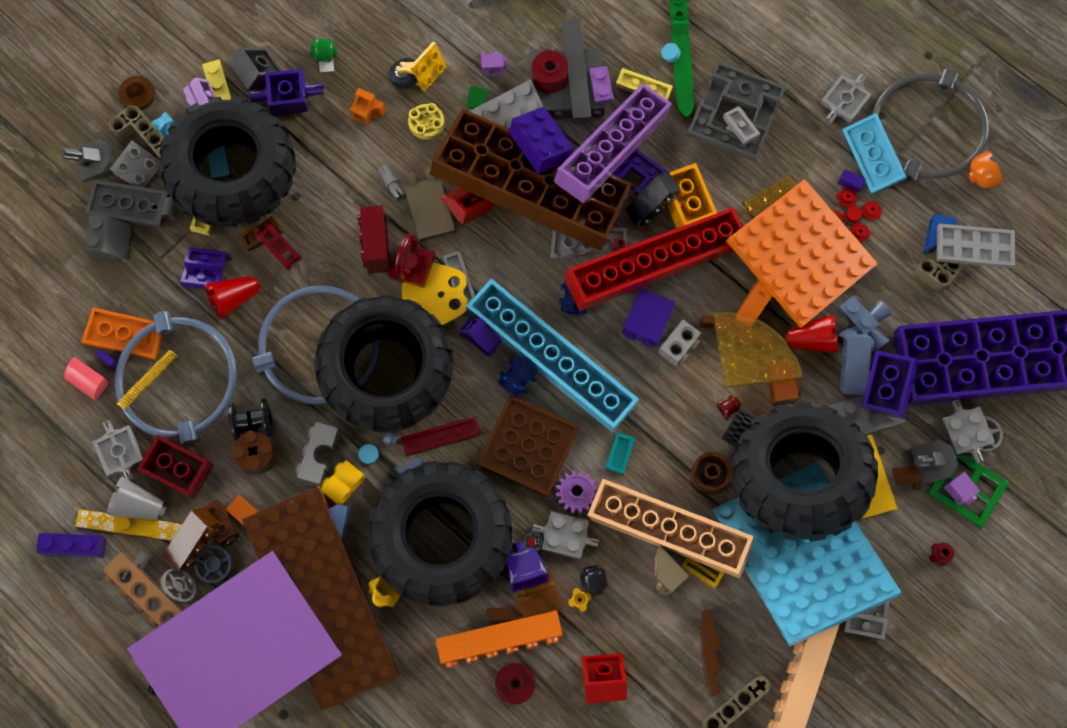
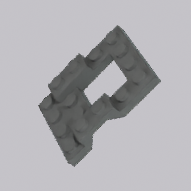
M718 61L705 95L687 132V136L756 162L786 86ZM725 100L756 112L752 123L760 132L759 138L743 145L735 133L713 125L712 121L721 101Z

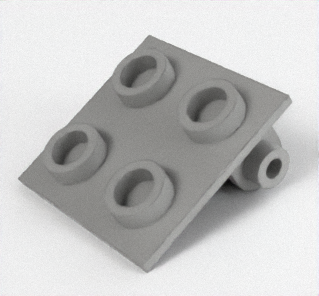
M131 140L110 170L114 172L117 178L124 179L132 186L145 187L159 169L160 160Z

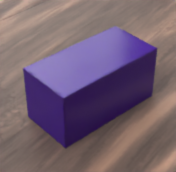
M844 169L838 184L859 193L865 178Z

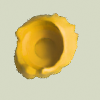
M382 576L368 583V592L375 606H395L400 594Z

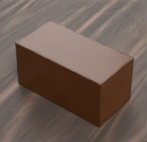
M512 607L487 608L488 622L513 621Z

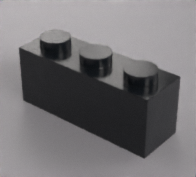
M669 172L659 174L625 209L636 226H648L654 222L656 215L665 211L667 204L672 203L677 198L676 195L681 189Z

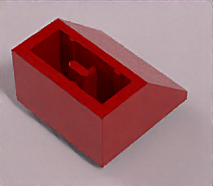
M459 187L440 198L461 225L492 210L493 207L492 202Z

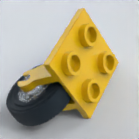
M432 42L417 60L403 58L396 61L389 70V78L397 88L406 89L413 85H418L425 92L446 69L447 65L436 43Z

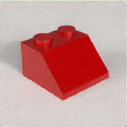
M622 653L582 656L586 704L626 701L627 680Z

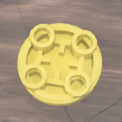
M434 103L419 105L409 111V129L414 136L420 139H433L444 129V115Z

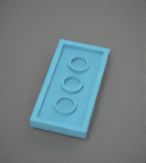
M877 113L842 129L872 194L907 179Z

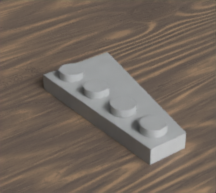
M612 227L602 251L553 230L550 260L610 251V244L616 238H623V241L625 240L627 244V228Z

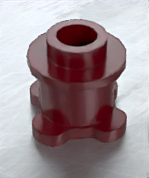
M731 395L728 396L727 400L723 402L719 400L717 401L718 404H716L725 420H728L731 414L738 413L741 407L739 399Z
M935 543L931 546L932 553L929 556V560L932 563L938 562L945 566L953 559L954 550L951 545Z

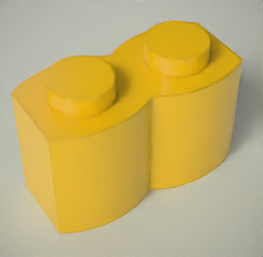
M347 460L343 463H338L334 468V475L331 478L327 477L321 484L323 494L336 505H343L365 479V475Z

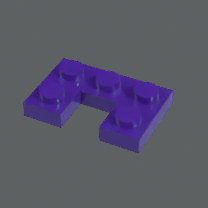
M635 149L612 175L623 179L632 170L641 176L644 180L635 190V194L638 196L657 175L668 173V171L638 149Z

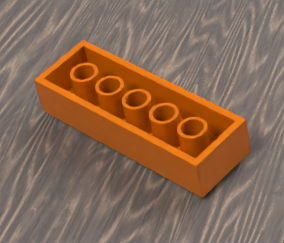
M556 610L437 638L436 643L440 663L446 665L447 668L459 666V662L464 660L467 663L479 661L481 656H486L489 659L498 657V652L507 651V654L519 652V647L526 646L527 649L539 647V643L545 641L547 645L557 643L559 638L562 637V630Z

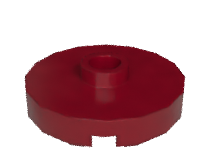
M510 663L498 672L495 679V689L498 696L504 702L522 704L533 695L535 677L527 666L520 663ZM513 680L519 681L517 688L512 687L511 683Z

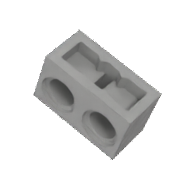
M682 320L660 347L658 354L674 366H677L680 362L683 364L689 357L688 351L691 348L695 349L700 343L699 337L701 332L685 320ZM683 334H688V335H690V336H691V340H685V339H683L682 335H683ZM677 348L680 354L674 355L670 349Z

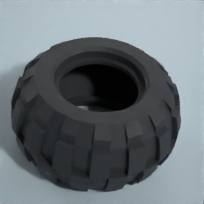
M380 295V297L369 299L365 297L356 300L349 307L338 311L330 319V323L322 331L318 339L314 371L320 392L326 403L336 414L357 428L388 433L389 431L404 430L415 426L416 423L429 417L438 408V405L448 392L453 374V354L449 337H447L442 328V324L433 314H430L420 304L410 299L395 298L394 295ZM379 323L384 324L383 328L369 332L365 331V328ZM381 339H390L402 343L412 353L416 362L414 381L410 387L396 395L380 397L367 394L359 386L355 378L354 367L356 358L360 351L369 343Z

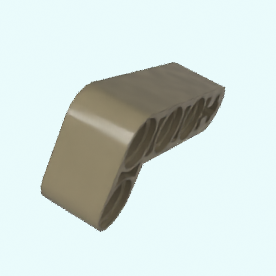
M129 106L110 120L109 127L116 138L123 140L136 132L161 160L159 152L164 136L138 107Z
M926 258L916 267L915 275L932 289L943 291L965 264L944 262L940 265L933 259ZM949 264H952L955 269L950 268ZM923 267H926L929 272H926ZM938 278H942L945 283L940 282Z
M763 676L750 679L703 719L702 728H708L707 724L711 719L716 721L717 728H727V726L769 691L770 683L768 679ZM756 682H762V690H755L753 693L750 691L757 686ZM741 693H745L748 696V702L745 705L739 701ZM726 706L731 707L733 710L730 718H726L723 714Z

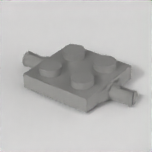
M842 74L823 97L820 103L831 111L826 117L827 122L829 120V123H832L836 116H839L851 123L872 94L861 85L867 78L864 74H860L855 81Z
M960 399L954 400L951 403L955 413L942 418V423L956 456L963 453H972L976 464L981 463L984 459L980 450L995 443L981 407L963 410Z
M106 420V422H103L107 433L101 438L92 441L104 472L108 478L118 473H123L126 479L134 481L135 478L131 469L135 465L140 464L144 456L132 427L128 425L121 429H114L111 420Z
M552 511L545 527L534 524L532 529L534 533L543 534L544 543L542 551L581 560L582 551L586 545L598 547L599 539L588 537L589 520Z

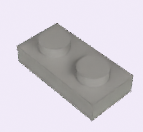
M739 106L723 115V119L743 145L759 138L760 132Z

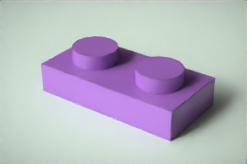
M607 66L590 68L589 75L595 105L613 102L614 98Z

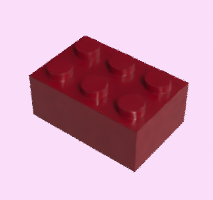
M383 205L361 207L357 220L361 231L359 232V241L362 246L360 256L361 261H363V267L367 268L369 274L389 272L391 264L388 230Z
M157 435L137 470L194 500L214 465L193 452Z

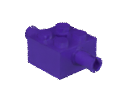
M302 69L265 73L266 90L250 91L251 103L268 101V107L272 116L308 112V96L324 95L323 83L306 85Z

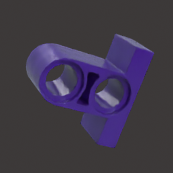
M481 317L469 318L458 331V334L463 338H467L480 351L490 357L502 343V340L485 325L486 322Z

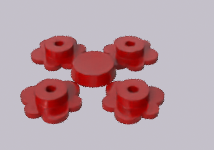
M843 188L841 192L837 193L836 198L841 206L845 205L848 209L845 215L840 214L839 210H834V213L842 223L846 219L854 223L849 231L860 243H863L871 234L867 230V225H861L858 221H860L862 216L867 217L869 221L880 219L882 207L872 200L869 203H864L861 210L854 206V203L858 201L856 191Z

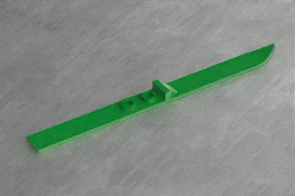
M669 0L671 40L680 49L679 58L673 62L676 106L680 114L688 119L694 108V91L687 0Z

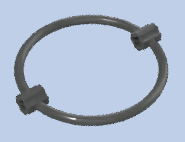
M944 69L942 75L925 73L904 77L886 88L874 105L872 115L877 113L879 117L883 103L898 88L917 81H936L940 91L945 93L952 92L954 87L965 94L977 109L981 120V137L973 154L963 163L941 171L921 170L922 164L915 159H907L906 164L900 162L907 177L903 181L907 183H915L917 177L934 179L958 174L970 167L972 160L983 152L987 144L989 122L986 110L975 93L957 81L959 74L953 69Z

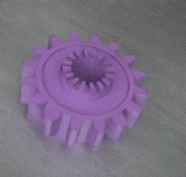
M572 470L571 476L565 473V480L560 478L559 483L561 485H556V490L560 491L555 495L556 498H560L558 504H564L565 511L568 508L571 509V514L575 510L582 514V509L588 512L589 505H592V499L596 496L594 492L598 491V487H593L596 480L590 481V474L583 476V471L576 475L575 470ZM574 488H579L582 491V495L576 497L571 491Z

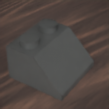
M239 47L230 61V65L248 90H261L265 88V73L282 71L266 47Z
M89 215L83 251L93 259L128 261L133 225L108 216Z

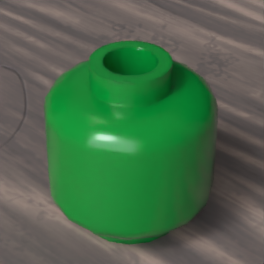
M316 38L314 42H311L310 56L315 61L329 63L333 57H336L337 46H333L331 39Z

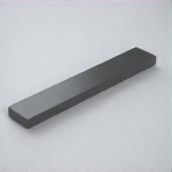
M580 19L562 20L565 56L568 63L573 121L591 120Z

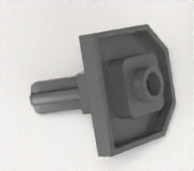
M99 138L78 147L77 150L64 148L61 153L63 159L78 161L82 182H88L106 174L113 163L111 145Z
M939 439L910 447L914 464L921 472L922 485L951 478L958 467L953 447Z

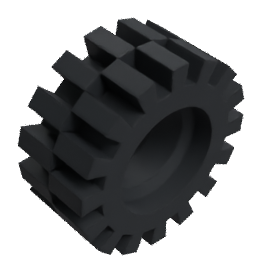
M740 409L722 439L735 447L753 417Z

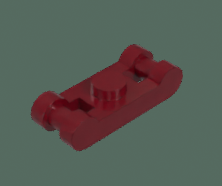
M268 222L264 225L265 228L262 231H258L254 235L288 271L292 268L291 265L293 263L299 262L302 258ZM272 234L274 237L268 241L265 237ZM286 252L291 255L288 259L283 257Z

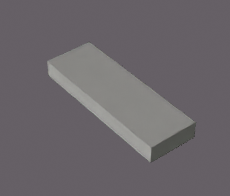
M457 251L442 256L445 266L458 269L466 275L467 285L464 288V296H466L468 304L475 295L461 252ZM456 276L449 279L453 288L460 284V279ZM456 299L458 308H460L461 302L459 299Z

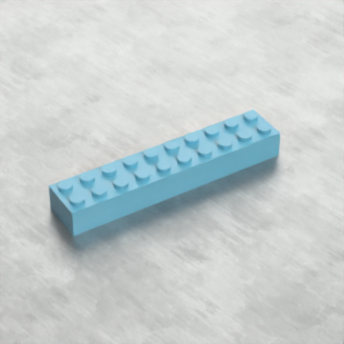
M490 279L467 304V313L471 317H481L486 322L485 325L506 346L610 432L613 433L637 405L639 399L493 279Z

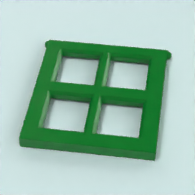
M965 454L955 455L956 460L974 470L970 479L975 485L981 475L998 485L990 498L980 492L975 495L987 503L980 516L978 517L964 508V503L958 505L956 501L939 492L946 479L934 482L927 494L981 529L1008 486L1009 481L1004 480L981 464H976V461ZM953 475L951 478L948 479L952 481L956 477Z

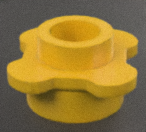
M575 588L572 598L568 601V605L584 612L587 609L588 601L591 600V595L580 591L579 588Z

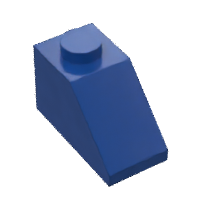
M936 213L929 220L923 254H928L937 249L938 224L956 225L957 219Z

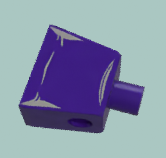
M523 542L514 543L512 545L514 553H510L507 560L512 593L549 582L548 572L535 548L525 549Z

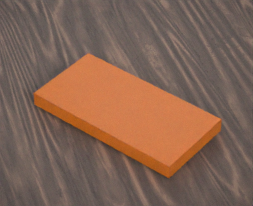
M93 307L81 343L122 353L128 342L140 330L154 323V321ZM156 330L151 332L135 346L130 355L156 361L164 334L158 335Z

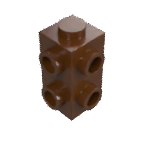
M216 499L205 506L220 522L212 540L215 544L219 543L222 546H230L237 541L236 538L240 534L222 502Z

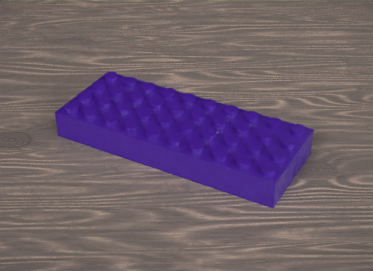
M1067 310L903 325L893 332L897 355L916 358L918 362L907 406L950 402L957 399L970 400L1067 390Z

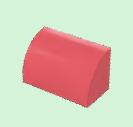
M75 357L70 361L64 373L66 381L95 401L110 384L103 376Z

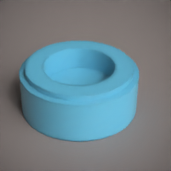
M674 43L666 44L661 51L662 57L667 62H674L680 56V49Z
M366 444L359 450V458L364 464H373L379 457V452L374 445Z

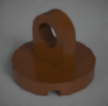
M132 76L122 82L119 87L118 96L126 108L136 106L140 110H144L152 105L156 91L148 78Z

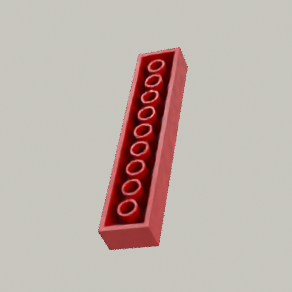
M732 207L567 270L563 278L579 311H582L735 252L726 240L740 230L743 225Z

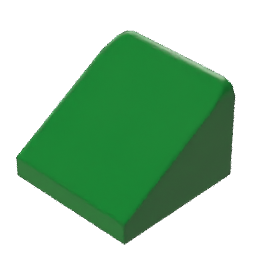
M470 86L466 107L474 109L486 103L488 90Z

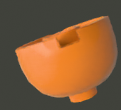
M989 151L977 155L972 160L970 165L971 172L968 173L971 183L976 182L979 187L984 189H991L1003 184L1001 181L1003 180L1001 171L996 161L990 160L993 156Z

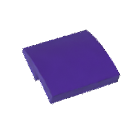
M189 247L184 260L185 268L180 280L181 286L207 289L204 287L205 284L221 281L226 252Z

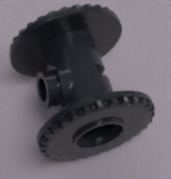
M266 398L261 399V409L238 413L235 404H229L228 419L234 441H237L241 436V430L256 431L259 427H264L267 436H272V415Z

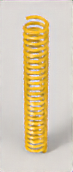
M168 350L153 365V368L151 367V370H148L140 378V381L135 383L131 390L120 398L117 405L126 410L128 408L127 405L134 401L133 398L137 399L139 397L138 394H141L145 387L148 388L147 385H150L149 383H152L158 377V374L171 364V361L177 357V354Z

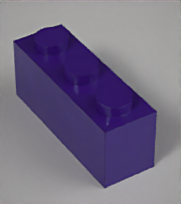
M39 533L36 553L54 557L104 558L106 538L100 535Z

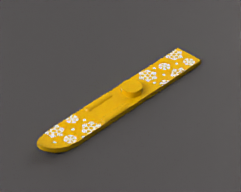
M79 509L75 527L170 541L173 540L182 524L116 517L103 512Z

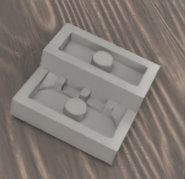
M890 601L844 621V632L885 639Z

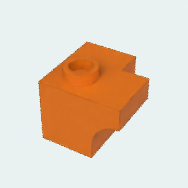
M358 88L355 93L354 103L350 108L351 117L368 125L372 118L377 116L383 117L386 112L385 105L377 100L374 94Z

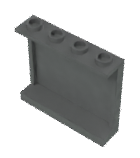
M584 49L591 117L598 118L604 116L605 103L595 105L589 69L602 67L601 49ZM565 50L557 51L566 58ZM542 51L529 52V67L531 80L532 62L536 55H538ZM548 63L545 65V68L551 71L555 68V65ZM568 77L567 83L558 92L551 94L543 93L536 88L543 106L552 118L560 120L572 117Z

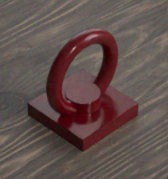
M408 234L403 238L398 247L388 277L424 288L437 254L435 251L420 248L417 237L414 234Z

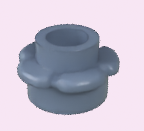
M398 430L389 431L384 436L382 441L386 443V446L389 444L393 446L399 438V435H397Z

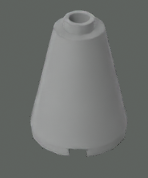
M124 477L119 479L116 485L119 489L117 488L111 496L107 515L147 520L163 518L167 508L164 506V501Z

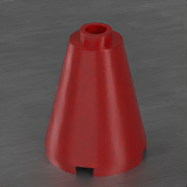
M252 276L217 281L204 285L207 288L205 293L212 309H217L219 312L216 314L219 319L225 318L259 293L258 289L261 288L257 278L253 279Z
M834 315L813 320L801 328L796 326L788 329V333H785L786 345L790 344V348L830 353L838 352Z

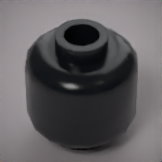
M599 565L583 568V572L580 574L583 591L591 593V596L603 594L602 590L608 586L605 570L599 568Z

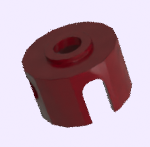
M542 51L536 55L532 62L531 78L534 86L541 92L550 94L563 89L568 77L566 58L557 51ZM548 63L554 64L555 68L549 71L545 68V65Z

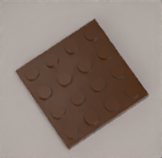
M509 395L477 465L549 497L580 426Z

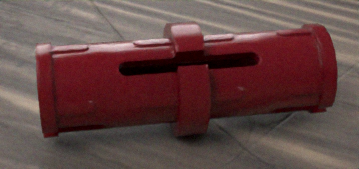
M623 238L612 240L610 251L615 252L625 248L626 241H623Z

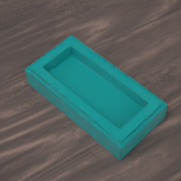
M619 432L616 433L605 470L624 475L634 444V437Z

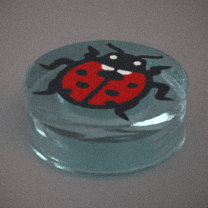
M529 532L525 535L523 544L525 549L534 547L537 552L542 548L543 539L539 533Z

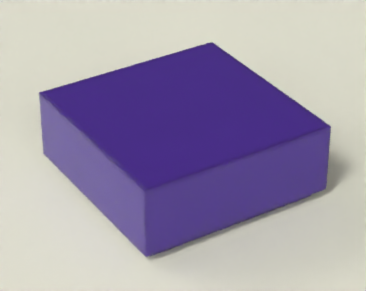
M100 349L96 356L110 368L116 370L117 362Z

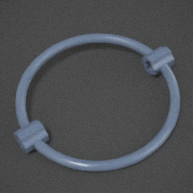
M317 285L298 289L286 295L274 305L266 316L260 330L258 339L259 355L252 357L257 373L264 372L272 385L287 397L306 404L322 405L327 404L324 397L305 396L283 385L272 371V369L276 368L272 352L266 353V338L269 327L278 312L291 301L313 293L334 294L350 302L359 300L355 295L343 289ZM379 323L365 328V331L369 332L383 328L384 324ZM381 340L373 341V351L369 365L357 381L360 387L368 381L375 370L380 355Z
M161 311L153 315L154 323L140 330L128 342L121 353L115 373L116 395L118 401L124 396L123 374L127 359L135 346L145 336L155 330L158 335L172 333V331H175L174 325H189L207 332L220 344L226 355L229 367L227 391L221 404L210 417L196 425L195 421H186L177 425L178 431H166L154 428L140 420L129 405H127L128 408L126 410H123L128 419L142 431L153 436L159 435L163 438H180L183 445L191 444L198 441V433L215 423L229 406L237 382L236 361L228 342L216 329L196 319L187 317L172 318L169 311Z

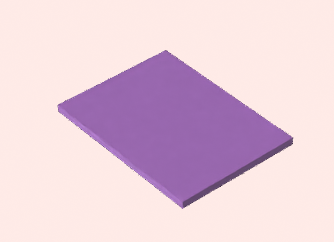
M273 551L127 648L178 728H238L342 655Z

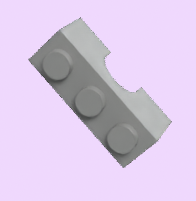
M316 422L315 426L310 428L308 435L310 440L308 445L304 446L302 464L299 463L296 469V475L300 481L321 487L322 482L326 478L328 468L326 465L318 463L316 457L322 449L335 451L341 433L338 428Z

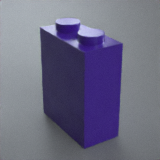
M640 288L624 324L622 334L630 340L636 339L641 341L647 347L652 348L654 346L657 348L675 302Z

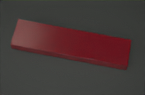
M476 416L406 435L401 437L407 457L477 437L481 433Z

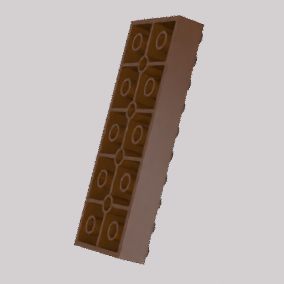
M462 108L432 161L430 175L602 251L632 183L611 174L583 204L554 182L557 170L561 165L538 174L510 135V129Z
M317 486L243 518L242 522L258 560L271 551L275 553L342 654L308 678L321 711L398 677L399 671L321 487Z

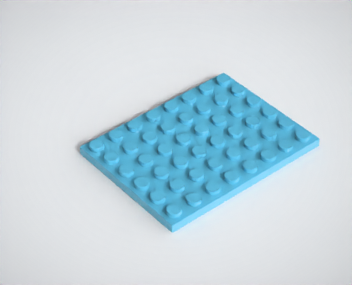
M817 462L778 479L786 487L804 492L816 491L830 484L829 479ZM735 498L712 509V513L718 523L754 536L755 541L744 569L789 647L901 596L899 587L856 521L852 523L851 528L835 536L833 534L827 535L825 540L810 542L809 539L797 538V541L784 539L782 534L777 532L772 534L757 524L756 518L753 519L745 513L739 504V498Z

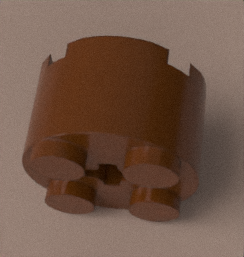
M248 431L240 436L232 451L236 463L250 474L268 472L274 466L277 457L276 448L266 435L253 431ZM254 451H257V452H258L257 455H254V454H252V453H253Z
M718 452L702 454L696 459L690 470L691 484L699 492L707 495L721 492L732 478V467L728 459ZM709 470H712V471H713V472H712V474H713L712 477L709 476V473H708Z

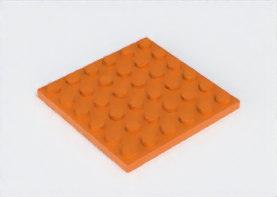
M805 179L726 240L800 328L878 264Z

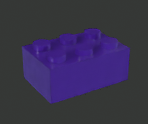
M544 106L512 119L509 133L538 174L562 165L572 155L574 147Z
M876 350L862 408L865 411L904 419L918 366L916 358Z

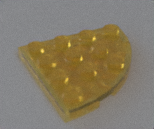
M713 312L725 388L803 378L796 356L793 355L787 342L773 328L758 319L738 315L735 312Z

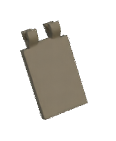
M431 167L424 169L427 180L416 183L414 172L407 173L410 188H406L405 192L419 242L455 233L450 211L440 199L441 196L445 195L441 180L435 181L434 176L430 175Z

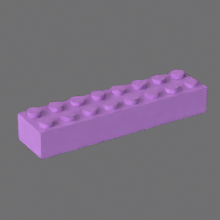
M642 83L558 168L554 182L584 204L667 117L672 103Z

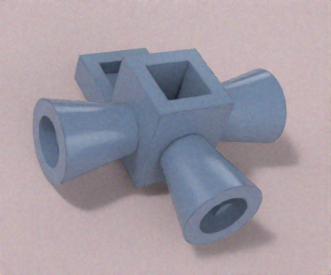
M853 295L838 308L850 322L847 330L837 334V341L842 347L844 334L869 335L874 341L875 353L876 350L879 351L890 341L875 329L879 325V321L891 316V310L884 302L878 301L871 311L868 312Z

